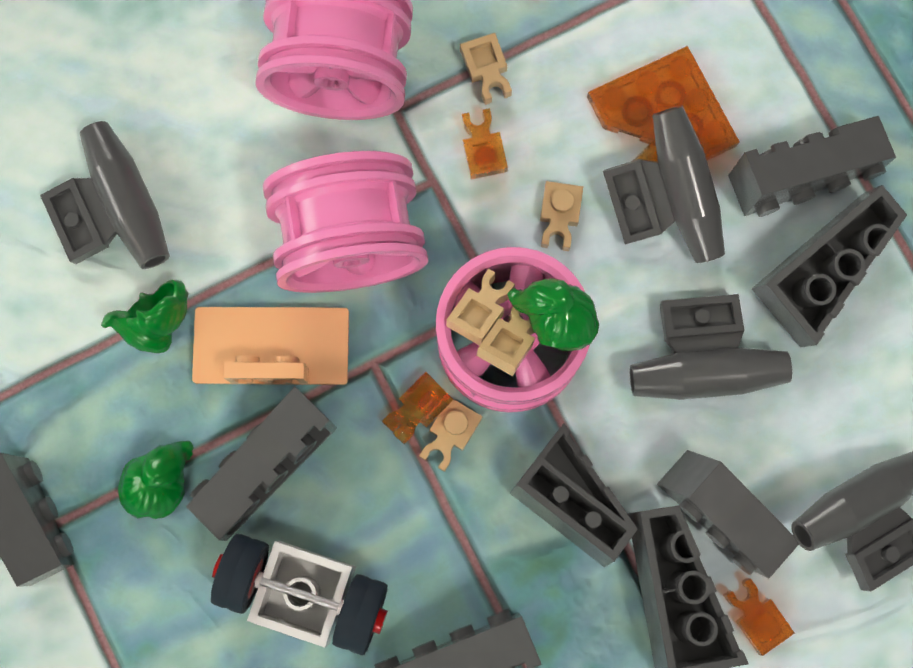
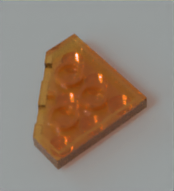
M688 46L595 88L587 94V99L603 129L617 134L622 132L640 138L639 141L656 146L652 115L683 105L701 142L707 160L737 147L740 142Z

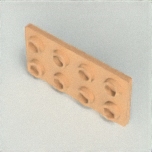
M197 307L195 309L192 381L195 384L346 385L348 383L349 310L347 308Z

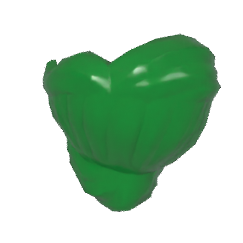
M549 278L532 282L524 290L514 288L507 293L512 306L529 317L532 329L537 334V339L542 345L566 351L581 350L590 345L598 334L599 321L595 304L591 297L577 286L567 284L563 280Z
M169 280L162 284L153 294L141 292L139 300L128 311L116 310L107 313L102 320L101 326L103 328L112 327L128 345L139 351L164 353L170 348L172 333L179 328L185 319L189 293L182 281Z
M191 441L159 445L147 454L133 458L124 466L119 480L118 494L120 504L127 513L137 519L143 517L158 519L174 512L185 495L184 465L193 455L194 447Z

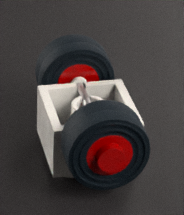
M242 534L234 535L224 554H220L214 566L212 574L214 581L211 590L212 604L244 614L254 599L247 619L248 622L324 648L331 643L333 637L332 644L334 646L359 655H365L373 634L381 633L388 610L383 609L388 590L386 583L360 574H356L353 578L356 566L281 541L274 542L268 559L269 545L267 543Z

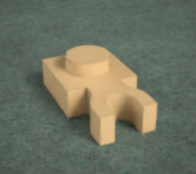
M492 33L460 44V52L471 82L474 83L481 80L483 83L482 98L484 104L492 103V96L489 90L493 87H499L503 91L504 98L512 96V89L508 80L501 75V73L507 72V63L496 34Z
M546 181L540 221L549 222V226L543 233L541 247L548 248L550 237L552 235H559L563 239L562 250H570L572 238L568 225L576 227L578 225L584 186Z
M490 269L487 270L482 278L479 293L469 288L447 318L446 323L448 328L479 346L498 318L503 317L504 308L499 306V304L509 299L507 293L515 288V284L508 280L504 288L500 290L493 289L490 285L495 280V272Z
M512 307L508 322L498 318L480 344L476 355L511 376L515 374L535 340V337L531 336L535 332L532 329L530 320L522 319L519 316L521 312L517 311L514 307Z
M449 397L429 430L437 438L424 447L419 457L426 461L432 451L438 450L442 452L444 459L438 468L445 472L451 462V450L455 446L461 451L464 450L483 416Z

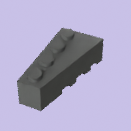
M875 116L836 127L828 133L829 137L824 138L823 133L820 132L809 134L797 141L791 148L788 142L784 141L773 144L770 150L760 155L757 149L744 152L728 175L744 216L757 212L758 217H763L779 210V204L792 200L794 205H798L816 196L814 192L826 188L829 193L836 192L851 185L850 180L862 176L864 181L886 173L885 167L896 158V155L880 117Z
M883 185L869 190L858 197L770 272L752 290L800 348L817 345L824 336V331L831 320L840 313L847 297L854 287L863 280L867 274L866 270L875 257L881 254L907 214Z
M294 386L265 420L249 433L246 441L237 451H232L222 460L218 466L220 468L210 480L205 479L191 492L190 496L193 499L186 507L219 541H227L337 427Z
M680 506L627 513L638 528L632 537L654 667L731 668L748 665L743 650L739 649L732 633L734 629L728 615L724 614L715 594L717 590L711 576L707 575L699 556L701 554Z
M505 609L487 617L489 625L477 630L473 629L472 624L449 633L451 641L436 646L435 641L431 640L413 648V657L399 662L397 656H393L374 666L375 668H515L525 663L527 668H534L542 664L523 617L519 612L511 615L509 609Z

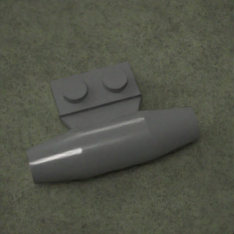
M683 105L657 112L652 115L658 162L637 159L603 170L624 243L626 245L660 235L676 222L696 263L720 258L725 255L721 210L701 142Z
M99 121L87 125L80 131V138L91 178H71L40 195L69 261L78 264L105 250L118 234L141 269L153 268L169 259L170 255L159 214L134 159L108 122Z
M739 294L661 301L660 312L664 340L674 354L630 365L631 391L633 396L685 400L742 395L790 383L792 380V362L787 351L738 348L745 331Z
M913 451L875 464L825 493L791 525L795 540L807 551H812L847 538V553L845 555L858 585L863 591L871 592L913 566V518L900 508L913 496Z

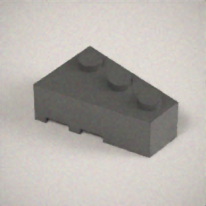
M563 423L510 494L599 564L606 567L615 562L638 528L610 488L606 487L592 468V462L587 455H583L570 436L571 432Z
M687 450L657 483L662 490L679 504L681 510L695 522H699L707 530L705 532L706 535L714 543L723 549L727 548L735 555L732 561L748 575L756 572L769 579L799 545L788 529L721 461Z
M0 453V557L17 587L31 586L74 565L70 556L74 553L68 536L64 532L60 533L55 521L58 518V511L52 499L48 496L45 497L40 486V483L43 482V477L37 464L34 461H30L29 458Z

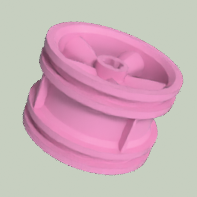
M266 0L263 17L267 28L273 33V40L261 49L258 57L259 69L256 74V87L265 98L281 107L298 113L338 120L380 118L395 113L403 106L407 71L404 65L397 59V51L408 43L411 36V21L413 17L411 0Z
M381 151L342 152L293 163L279 169L266 178L263 183V193L267 200L265 204L266 213L269 219L281 224L283 245L276 249L273 254L274 265L279 269L276 273L277 285L284 290L303 293L345 291L391 282L424 268L428 263L427 251L423 248L425 244L424 232L422 229L410 225L407 204L414 199L417 193L415 182L412 179L413 168L410 160L398 154Z
M521 247L499 248L487 251L468 261L447 283L439 300L436 314L438 351L446 375L463 396L475 404L490 410L506 413L523 412L540 407L558 396L567 387L581 366L590 345L581 350L569 351L564 365L551 376L538 355L533 351L540 343L537 339V334L534 333L531 335L535 337L533 346L515 372L518 387H502L480 378L491 364L476 356L479 345L473 342L456 351L451 336L452 329L446 326L447 318L469 288L479 293L482 278L488 269L495 272V280L492 284L509 280L515 284L517 290H524L532 282L549 278L563 280L567 284L579 287L582 291L584 289L578 279L565 265L545 253ZM509 299L499 304V306L504 308V314L501 319L506 322L509 320L513 307ZM521 313L519 315L522 319L529 320L526 314Z

